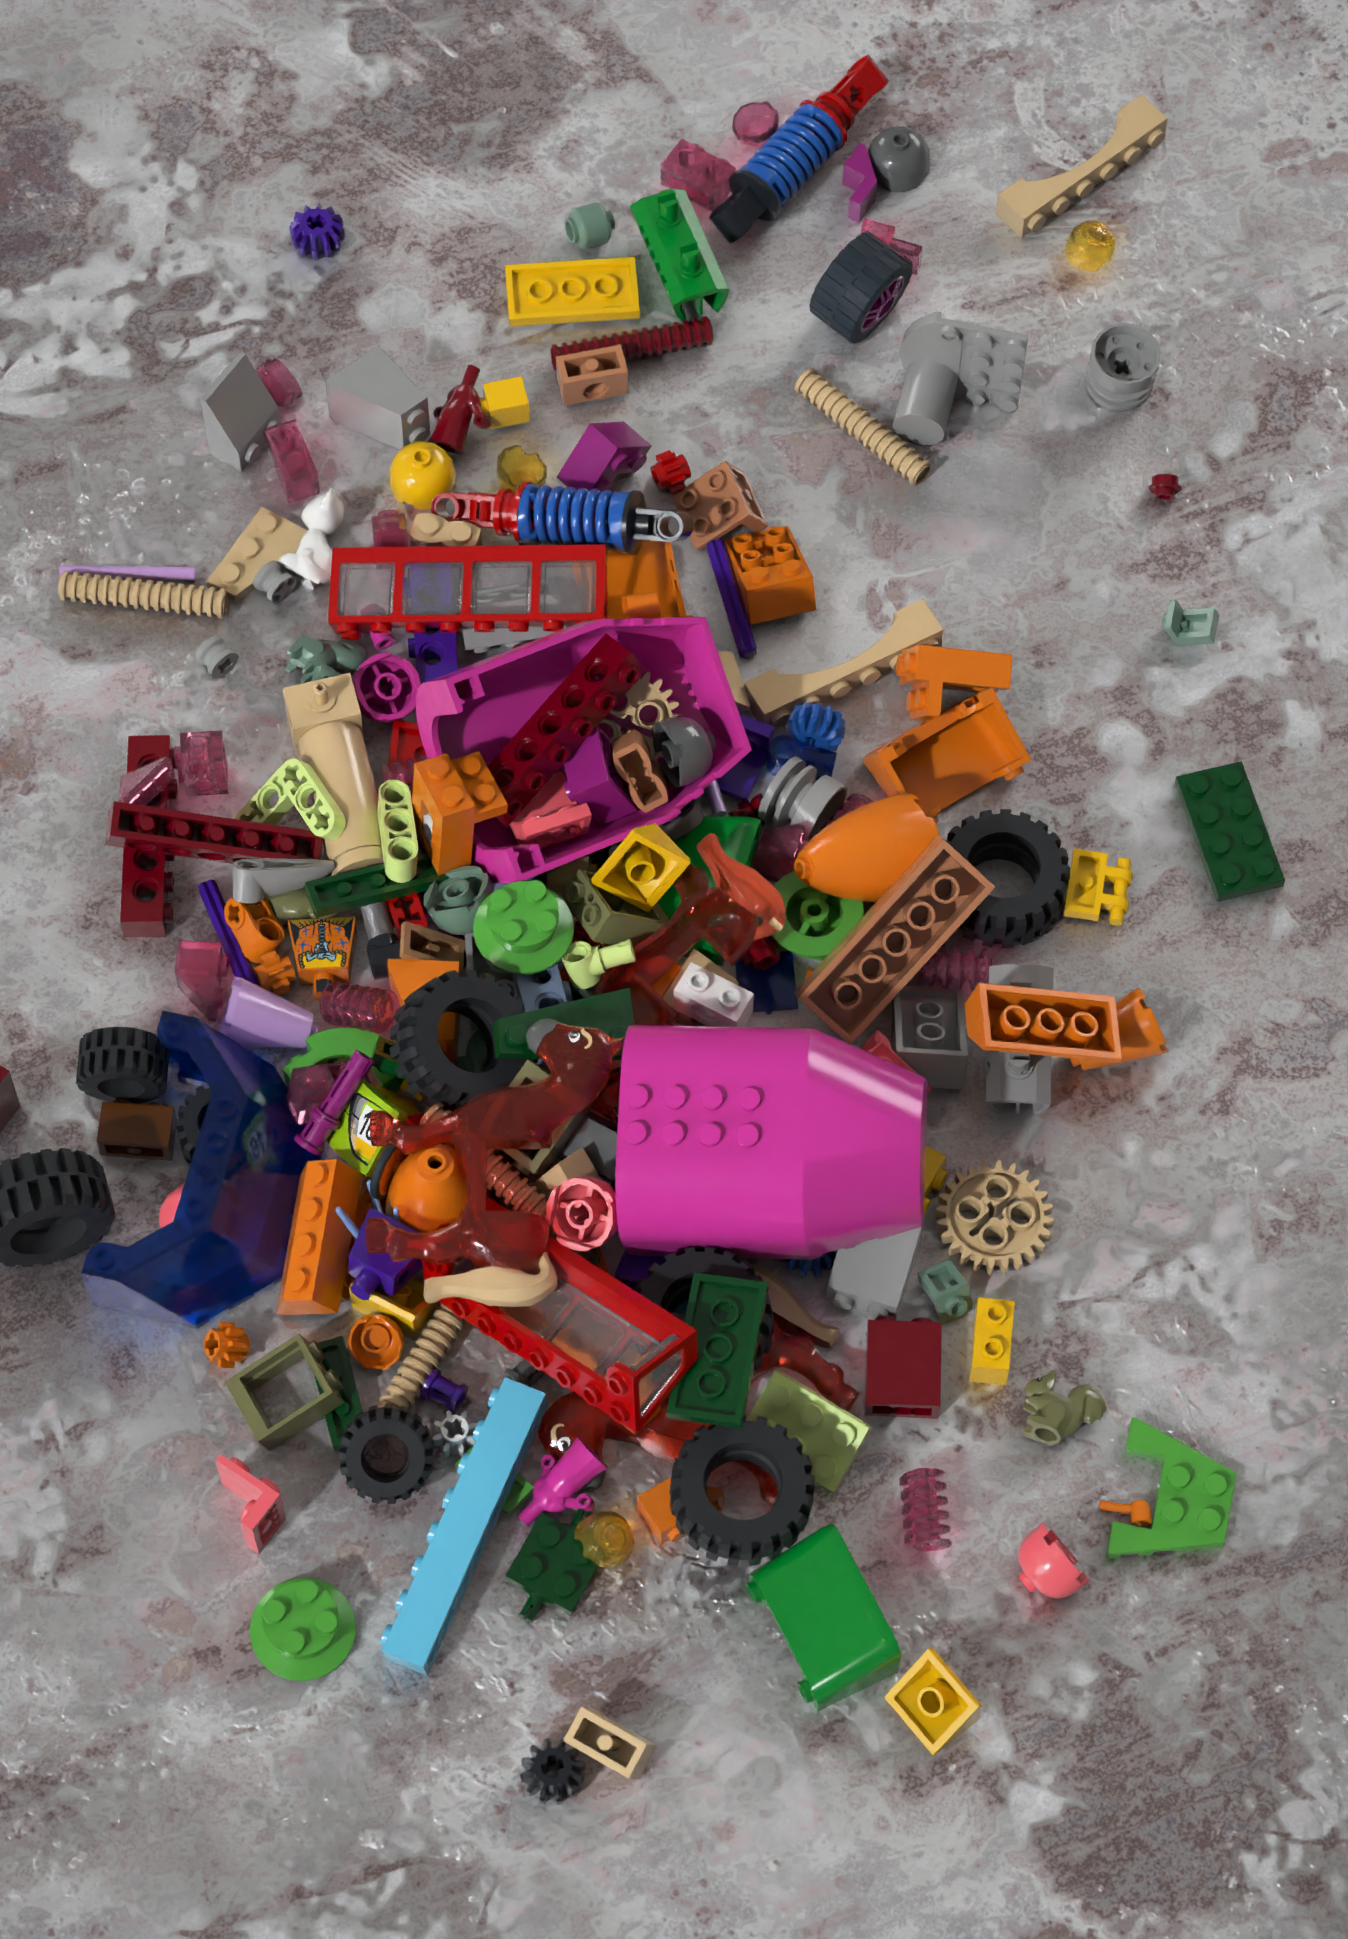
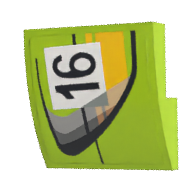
M363 1079L339 1118L341 1120L338 1130L332 1131L327 1139V1143L355 1169L365 1176L372 1177L382 1152L397 1134L407 1114L387 1100L389 1096Z

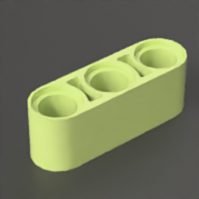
M388 780L379 788L377 809L384 868L387 877L392 881L404 883L412 880L416 875L418 842L409 787L404 782Z

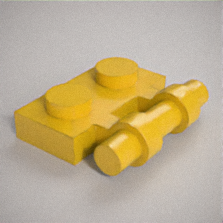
M1074 848L1063 916L1098 921L1100 909L1110 912L1109 923L1111 925H1122L1124 914H1127L1129 908V900L1126 898L1127 890L1132 885L1133 873L1130 871L1131 860L1119 858L1117 867L1107 866L1108 853ZM1104 881L1111 882L1114 885L1113 895L1103 894Z

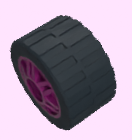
M871 232L860 234L842 249L822 275L810 299V312L850 343H859L867 338L894 309L910 282L913 270L912 264Z

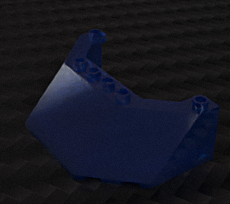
M162 1011L157 1027V1035L161 1044L170 1050L169 1063L173 1064L176 1062L180 1066L177 1075L178 1082L195 1086L203 1085L205 1088L210 1087L212 1089V1095L173 1222L128 1247L111 1243H100L93 1246L86 1255L81 1275L91 1306L198 1329L210 1322L209 1319L227 1308L229 1310L254 1297V1293L272 1283L275 1285L282 1280L300 1175L308 1161L321 1160L322 1155L318 1156L307 1151L294 1140L295 1135L302 1133L309 1120L272 1064L199 1018Z

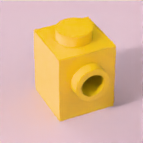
M522 376L483 384L484 397L480 398V407L486 417L490 419L491 429L530 422L529 402Z

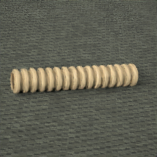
M810 368L800 375L795 384V391L798 394H802L805 400H810L811 405L817 406L820 412H825L826 417L833 418L832 421L836 425L840 424L841 429L844 431L848 430V434L851 437L855 436L857 442H863V446L866 449L871 448L870 452L872 454L878 455L881 461H886L888 467H894L893 470L897 474L901 473L903 479H909V483L912 486H916L925 480L931 470L932 463L929 460H924L923 455L920 453L916 454V450L913 447L908 448L909 445L905 441L901 442V438L898 435L893 436V432L890 429L885 430L886 426L883 423H878L875 417H870L868 411H863L859 404L855 405V401L852 398H848L844 392L840 393V389L837 386L832 387V383L829 380H825L822 374H817L814 368Z
M65 570L59 580L58 593L63 601H66L68 598L72 602H77L78 599H81L82 603H88L91 600L92 604H98L99 601H102L103 605H109L111 602L116 607L120 604H123L125 608L133 605L134 609H140L141 606H144L145 610H150L151 607H154L155 611H161L164 608L165 612H171L173 609L178 614H181L182 611H186L187 615H192L193 612H196L197 616L207 613V617H213L214 614H217L218 618H223L228 608V592L225 588L216 591L215 587H210L209 590H206L205 586H200L199 589H196L195 585H189L187 588L181 583L178 586H175L172 582L164 585L163 581H158L157 584H154L153 580H147L146 583H143L142 579H137L136 582H133L132 578H126L124 581L119 576H116L115 579H112L110 575L102 578L100 574H95L94 577H91L90 573H85L81 576L80 572H74L71 575L69 571Z
M440 1303L439 1307L441 1310L434 1312L433 1316L435 1319H431L427 1323L429 1328L422 1331L423 1338L416 1340L415 1344L417 1347H413L409 1351L411 1357L404 1359L405 1366H401L397 1370L399 1375L392 1378L393 1385L386 1387L385 1391L387 1394H383L379 1398L381 1404H376L378 1408L385 1407V1403L393 1404V1408L398 1409L401 1406L406 1408L414 1407L416 1404L414 1398L420 1397V1389H422L426 1379L432 1370L438 1369L440 1366L438 1361H442L445 1358L444 1351L451 1349L450 1342L456 1341V1332L460 1333L463 1330L462 1323H467L468 1321L458 1318L453 1311Z

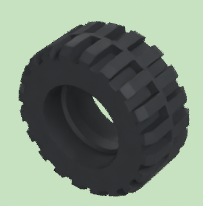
M1000 809V814H992V810L980 812V816L977 819L974 816L963 819L961 828L954 826L948 833L947 840L945 841L972 866L976 867L985 861L996 859L1011 861L1024 868L1034 882V886L1029 891L1016 897L999 898L988 895L956 930H963V937L971 942H974L975 938L982 940V946L991 948L993 943L1002 944V948H1013L1014 942L1020 941L1021 945L1033 942L1034 934L1042 937L1049 931L1050 924H1055L1059 919L1062 907L1065 904L1070 880L1069 857L1066 849L1060 848L1061 839L1054 832L1049 834L1047 832L1048 825L1041 820L1035 823L1030 820L1031 815L1020 812L1019 816L1013 815L1010 809Z
M464 969L460 973L455 970L446 972L412 992L404 1000L405 1004L398 1008L394 1016L395 1021L398 1023L391 1027L389 1038L395 1040V1045L390 1048L391 1059H397L399 1067L395 1068L399 1079L404 1076L408 1081L409 1085L406 1086V1089L412 1095L417 1093L422 1095L421 1103L430 1108L435 1103L442 1102L445 1111L449 1109L455 1112L457 1110L460 1115L470 1114L477 1109L479 1111L499 1101L527 1061V1059L496 1058L493 1023L497 1019L523 1013L521 1008L525 1005L520 997L514 999L509 994L512 988L504 982L499 985L495 984V977L490 974L483 973L477 977L475 970ZM455 1012L462 1014L472 1020L482 1032L486 1042L487 1055L484 1067L480 1072L473 1073L458 1068L443 1053L438 1040V1025L443 1013Z
M60 1148L58 1151L43 1149L38 1153L31 1154L28 1152L20 1154L18 1158H9L1 1162L0 1263L9 1267H14L15 1265L32 1267L33 1264L46 1265L51 1264L55 1260H65L71 1258V1255L77 1252L82 1253L88 1250L90 1245L100 1242L103 1235H107L115 1219L112 1198L104 1168L90 1154L87 1155L80 1150L72 1152L68 1148Z
M691 1246L684 1248L685 1254L676 1256L673 1251L665 1255V1263L661 1266L654 1262L647 1269L649 1278L647 1280L640 1278L635 1290L672 1314L681 1303L689 1299L694 1272L762 1282L763 1280L761 1276L755 1274L754 1267L749 1262L744 1260L739 1263L737 1254L729 1250L720 1255L717 1247L705 1246V1251L697 1252L696 1247ZM769 1295L766 1301L754 1371H758L764 1363L762 1353H769L772 1346L771 1334L774 1333V1319ZM635 1343L644 1365L657 1356L640 1344ZM665 1361L650 1373H656L658 1381L663 1383L672 1375L675 1367Z
M745 1414L742 1429L712 1425L707 1428L702 1425L694 1431L692 1440L686 1439L680 1448L678 1458H675L669 1491L671 1514L676 1517V1527L680 1534H687L689 1537L688 1544L696 1551L700 1548L706 1550V1558L715 1562L718 1556L728 1559L727 1565L738 1566L739 1561L748 1560L749 1566L761 1564V1559L767 1556L770 1560H773L781 1555L783 1548L793 1546L798 1539L799 1533L804 1531L808 1523L815 1490V1476L811 1474L812 1463L809 1455H803L801 1452L803 1445L797 1437L789 1439L786 1436L787 1428L779 1423L776 1424L775 1428L768 1426V1418L757 1415L756 1422L746 1421ZM732 1461H747L761 1466L772 1476L777 1484V1499L773 1508L765 1515L750 1520L733 1519L720 1513L707 1497L706 1484L711 1472L717 1467Z

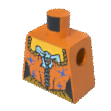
M355 917L288 920L290 940L300 984L303 986L313 985L314 998L317 1000L327 1001L335 997V984H346L351 979L357 942Z

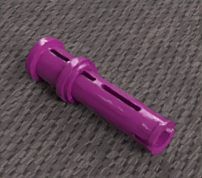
M358 1050L353 1052L344 1070H342L325 1100H323L320 1106L312 1108L310 1112L312 1117L302 1133L295 1135L294 1140L296 1143L315 1155L321 1156L323 1154V1145L333 1130H338L341 1120L339 1118L343 1110L374 1065L375 1061Z

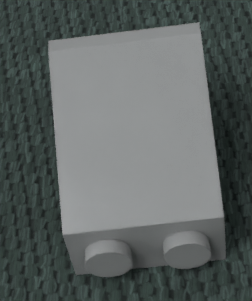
M379 345L325 380L329 417L334 422L399 450L412 442L425 441L428 435H430L428 397Z
M923 1227L879 1240L878 1238L855 1244V1247L846 1250L844 1248L838 1249L827 1284L825 1300L831 1301L832 1305L839 1309L851 1310L853 1308L866 1312L872 1319L879 1316L897 1318L921 1245Z

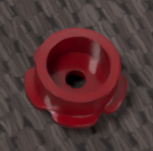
M1158 474L1152 477V485L1148 489L1151 493L1155 494L1156 499L1171 500L1175 498V494L1182 490V486L1178 485V476Z

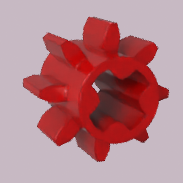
M670 450L656 455L657 463L650 467V471L659 490L666 488V491H670L671 494L685 488L684 481L691 478V471L686 458L682 454L676 456L675 452L671 453Z

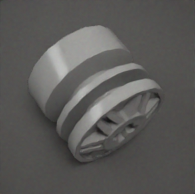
M1124 322L1110 325L1099 332L1092 344L1085 376L1088 393L1096 403L1110 410L1126 411L1135 409L1147 400L1153 389L1161 356L1158 341L1154 336L1137 324Z
M795 756L782 766L770 782L762 798L758 817L766 823L773 821L772 826L778 830L785 828L791 822L788 836L805 846L818 832L836 820L844 805L848 788L827 774L815 782L817 769L812 765L806 766L805 761Z

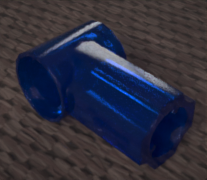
M781 734L774 737L769 744L766 767L775 776L790 759L780 758L777 756L778 754H785L790 758L797 756L806 762V766L812 765L817 769L816 780L826 774L832 777L837 752L802 745L794 737Z

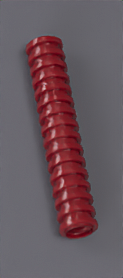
M703 316L702 320L698 321L697 318H693L692 322L689 323L687 320H682V324L672 322V326H668L665 323L662 324V328L654 325L651 330L643 327L640 332L637 329H633L632 333L629 334L627 331H622V335L619 336L617 333H612V337L602 335V339H598L595 336L592 337V341L584 338L581 343L573 340L570 345H567L566 342H563L559 347L556 344H552L550 348L554 371H556L557 356L621 345L624 358L627 361L632 360L633 356L640 359L644 354L647 357H651L654 352L657 355H661L662 351L665 350L667 353H672V349L682 351V347L692 349V345H696L699 348L702 347L703 343L710 346L714 341L713 329L710 319L707 316Z

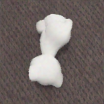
M333 488L327 494H320L314 498L302 511L301 518L309 530L301 539L296 553H286L277 560L285 573L292 574L297 581L311 590L319 582L323 584L329 583L331 578L332 549L327 543L326 535L333 534L339 529L345 512L344 505Z

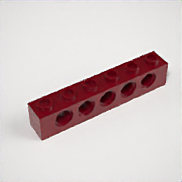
M605 634L487 766L508 804L506 814L494 817L506 828L646 672L647 669L636 656L608 634Z
M170 735L128 736L125 803L146 806L148 803L157 802L159 803L155 806L157 808L176 810L171 809V800H177L178 782L177 779H172L173 769H179V750L172 747ZM150 772H160L153 777L146 776ZM123 848L120 924L124 937H166V926L173 923L172 903H167L168 893L174 892V872H169V861H175V855ZM147 864L156 865L154 868L149 870L142 869ZM146 895L155 896L152 900L149 901L141 900V898Z
M114 801L108 811L104 845L233 864L241 859L258 858L320 860L323 838L316 836L311 830Z

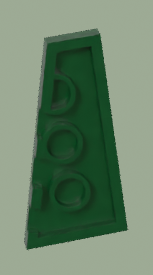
M630 988L497 1019L493 1023L496 1058L622 1060L627 1029L629 1025H634ZM549 1018L558 1021L559 1023H557L555 1028L542 1038L536 1054L531 1051L526 1041L527 1030L539 1019ZM583 1028L592 1037V1044L587 1049L585 1047L588 1045V1039L581 1033ZM579 1031L581 1033L580 1040L576 1043L570 1042L568 1038L569 1032Z

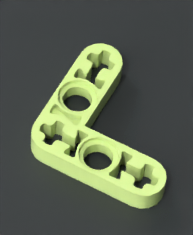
M294 758L284 762L235 817L237 820L275 825L294 805L312 833L330 841L340 837L346 825L344 814L314 769L308 763ZM298 778L300 782H303V784L295 782L296 779ZM313 791H316V802L312 807L308 808V797ZM275 792H278V802L270 809V797ZM322 814V815L327 816V817H329V818H328V820L326 821V819H325L324 817L320 816V815Z

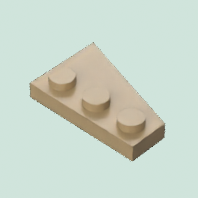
M261 507L207 580L208 588L215 587L216 591L225 588L228 592V599L237 603L256 589L253 586L254 577L266 563L273 560L277 561L281 555L286 553H296L301 539L308 530Z

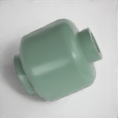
M591 203L573 208L569 213V217L565 219L564 225L570 243L576 244L581 249H587L606 244L609 241L611 230L615 229V220L611 211H606L600 203Z

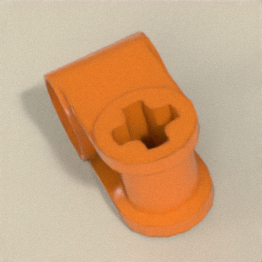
M266 897L257 903H241L233 898L227 901L224 909L225 920L234 933L242 953L250 961L261 964L259 956L276 950L285 937L284 929L275 917L269 901Z

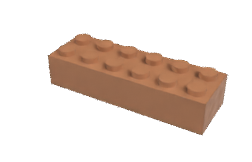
M937 835L910 867L891 885L794 991V994L848 1044H852L991 893L995 886L949 843Z

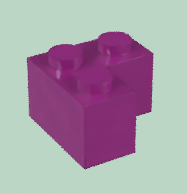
M624 421L590 423L560 470L557 478L567 487H574L576 490L586 488L589 491L592 489H598L601 492L604 490L612 491V483L618 474L633 473L642 468L647 460L646 454L652 445Z
M598 725L561 768L567 777V781L564 782V789L568 798L572 802L576 801L579 805L587 803L592 814L591 818L599 826H603L638 810L631 797L629 783L619 775L615 768L610 737Z

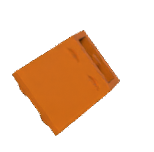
M774 526L765 531L752 534L742 533L733 538L724 539L751 625L816 610L813 575L788 526Z

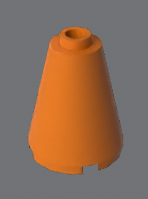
M1140 988L1132 990L1116 1002L1122 1052L1121 1062L1069 1058L1073 1068L1080 1065L1081 1069L1086 1071L1160 1056L1169 1052L1151 1008L1145 1005L1143 1000L1145 996Z

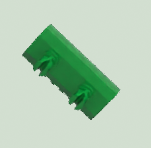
M667 189L658 194L641 198L631 204L632 215L677 317L681 321L687 320L683 303L690 300L699 316L703 315V299L715 312L719 313L726 302L729 288L686 191Z

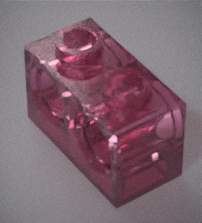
M681 139L661 164L660 184L670 190H685L689 200L713 212L731 193L729 178L736 171V167L732 166L727 160L719 159L706 152L701 146Z
M222 730L180 733V746H174L175 767H177L179 784L185 783L187 796L229 794L228 761Z

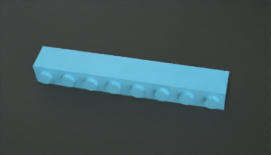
M504 1377L500 1387L495 1386L488 1400L490 1411L486 1420L480 1419L476 1425L472 1438L476 1442L471 1453H465L459 1463L457 1474L460 1477L455 1488L449 1487L442 1503V1508L445 1510L440 1522L434 1521L427 1535V1542L430 1544L424 1556L419 1555L413 1565L411 1576L414 1579L409 1590L404 1589L398 1598L396 1611L399 1613L394 1624H388L382 1634L380 1645L383 1648L381 1651L387 1660L428 1676L500 1515L504 1502L509 1495L517 1473L549 1405L546 1393Z

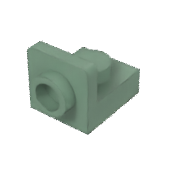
M950 1258L917 1272L919 1283L934 1303L937 1318L940 1322L946 1323L973 1310L969 1284Z

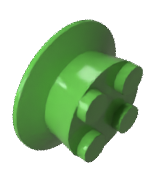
M795 871L788 873L774 885L775 889L782 896L786 915L784 927L772 936L782 947L800 957L823 961L864 916L862 901L838 898L817 891L798 879Z
M537 880L516 881L492 892L481 903L474 918L473 933L478 950L490 964L508 973L526 975L544 971L564 957L573 940L574 923L570 909L564 900L554 891L546 888L542 882Z
M313 1578L291 1579L270 1589L258 1602L250 1622L251 1644L259 1661L273 1674L291 1681L316 1680L336 1670L350 1654L356 1636V1620L349 1601L331 1584Z

